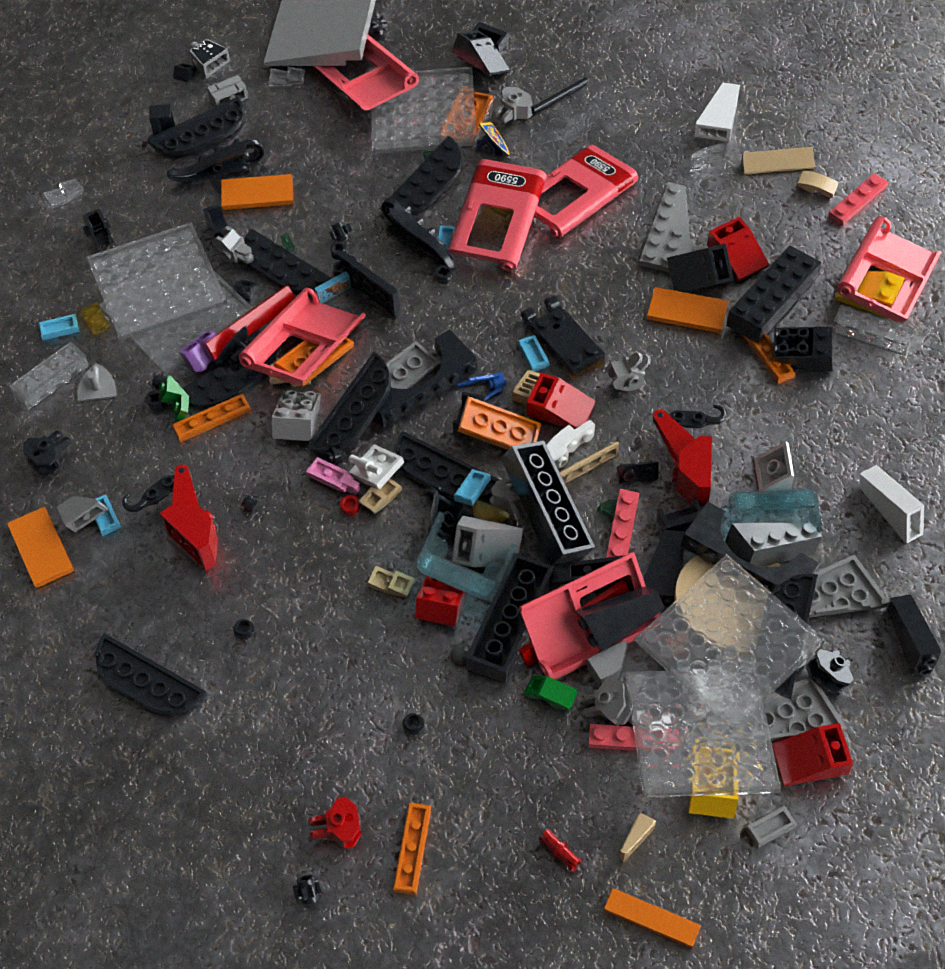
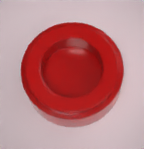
M353 495L344 496L340 500L341 512L347 516L357 514L360 510L359 499Z

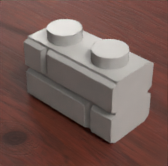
M238 75L207 87L209 99L214 107L236 97H239L240 101L248 99L247 88Z

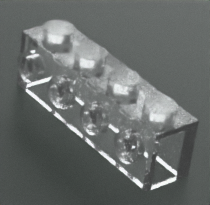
M840 305L833 322V333L835 335L904 357L915 329L906 324L894 322Z
M69 342L11 384L10 388L14 397L29 410L60 386L67 383L75 375L82 372L89 364L85 354L72 342Z

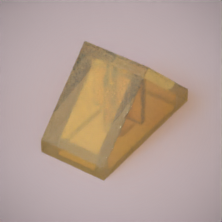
M476 500L472 506L474 516L477 519L503 524L506 520L513 519V516L504 510Z

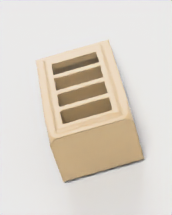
M528 370L513 390L512 400L527 405V400L535 386L527 383V381L536 384L537 380L530 377L538 379L540 374Z
M642 813L638 814L620 850L619 860L624 862L655 828L656 820Z

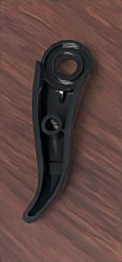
M237 138L234 139L233 144L224 148L220 145L216 146L214 153L208 156L200 155L198 162L181 169H169L167 177L182 182H198L223 174L250 171L249 165L263 158L264 147L257 140L241 141ZM247 149H254L253 152L247 153Z
M387 198L382 202L383 214L392 223L387 228L389 233L408 245L436 258L442 265H447L451 269L454 268V258L446 249V244L438 239L433 228H426L424 226V221L421 217L415 218L411 215V207H403L397 200Z

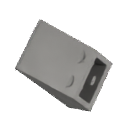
M294 390L283 391L272 415L273 439L311 441L316 429L321 394L313 391L305 393Z
M462 516L456 528L452 563L470 567H508L514 553L519 554L523 528Z

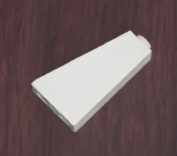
M722 83L697 120L695 137L729 142L740 85Z
M875 465L860 473V489L902 540L907 544L922 536L924 532V505L879 466Z

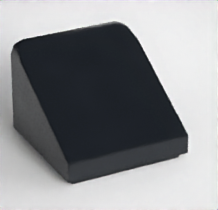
M185 63L175 65L173 78L188 82L197 70V67Z
M245 280L238 281L233 286V298L249 302L257 288V283Z

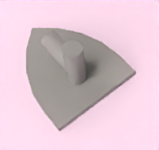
M96 363L84 374L78 386V402L116 397L115 381L104 367Z

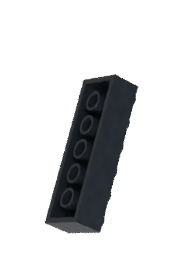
M789 245L729 310L726 326L759 343L818 278L822 262Z
M545 441L512 446L501 457V461L550 565L553 566L583 559L595 546Z
M514 553L466 655L467 670L505 684L507 683L520 654L519 649L523 647L528 637L519 607L548 592L554 579V566Z

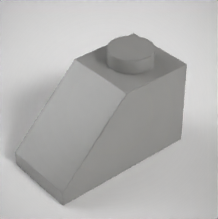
M72 496L57 506L64 525L74 532H77L108 511V508L98 500Z
M625 640L587 659V670L599 688L606 677L615 676L619 680L626 655L627 643Z

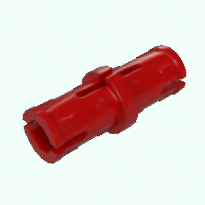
M549 829L542 833L545 837L540 836L539 841L553 852L552 856L557 859L559 858L570 871L576 870L579 867L576 864L580 865L582 860L568 849V844L561 842Z

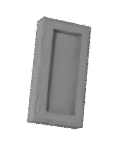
M784 805L747 825L745 829L757 848L796 828L797 823Z

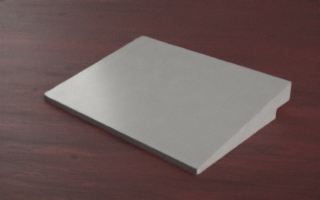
M281 0L263 62L264 66H346L347 60H362L376 0Z

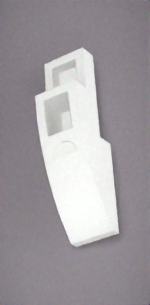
M588 420L575 430L568 425L546 445L557 468H562L567 464L569 452H574L578 446L584 442H589L594 437L595 424L591 420Z

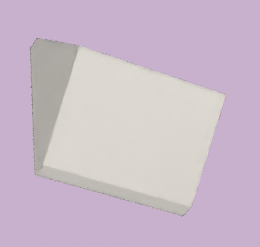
M785 441L754 458L760 493L791 491L794 473L789 443Z

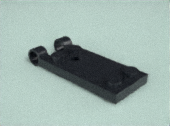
M340 242L332 244L330 247L331 256L333 259L339 260L333 265L334 275L338 276L346 271L350 276V284L353 288L393 318L399 317L401 312L398 289L361 264L356 257L346 253L344 244Z
M552 295L544 299V304L549 313L540 318L536 317L534 310L530 307L521 311L524 323L534 331L572 375L605 358V353L561 307L556 296Z

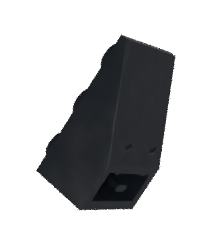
M478 30L457 33L451 51L457 55V58L469 62L470 66L482 70V73L487 76L509 72L510 69L491 38Z
M726 244L667 257L674 291L687 292L734 280Z
M833 326L774 328L773 360L813 372L833 371Z

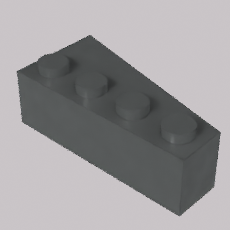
M732 523L725 542L740 559L753 565L765 566L793 560L800 552L807 556L815 555L822 535L811 523Z

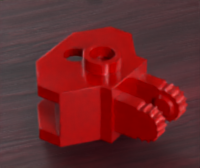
M347 797L337 798L330 810L325 811L324 815L308 819L309 826L327 825V828L311 831V839L329 838L330 841L335 840L344 849H350L355 847L361 837L357 806Z

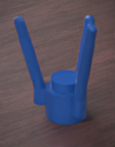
M498 372L490 375L470 377L467 379L468 381L456 384L459 387L487 382L489 389L493 388L494 390L485 396L486 401L495 394L502 392V387L506 386V381L503 373Z

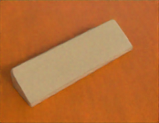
M812 147L745 152L742 154L741 159L744 175L815 169Z
M619 443L609 444L561 470L559 473L564 483L566 484L618 455Z

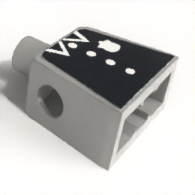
M205 39L199 44L193 41L189 45L191 61L205 78L230 62L228 49L209 39Z

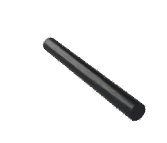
M584 77L531 107L532 113L540 111L588 84V79Z

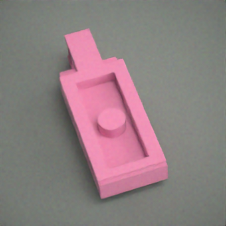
M318 457L306 471L308 477L344 493L347 490L349 493L357 495L361 489L360 483L354 480L350 472Z

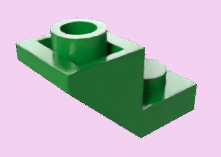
M167 375L165 381L159 385L160 402L173 405L174 421L178 422L183 420L188 414L189 396L171 376Z
M532 675L523 694L529 699H543L554 709L570 710L578 691L548 676Z

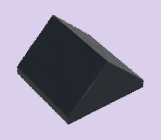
M438 493L434 494L428 526L429 544L454 546L456 534L453 533V525L457 505Z

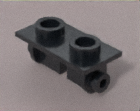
M650 460L648 462H639L638 464L620 463L617 466L619 484L659 479V462Z

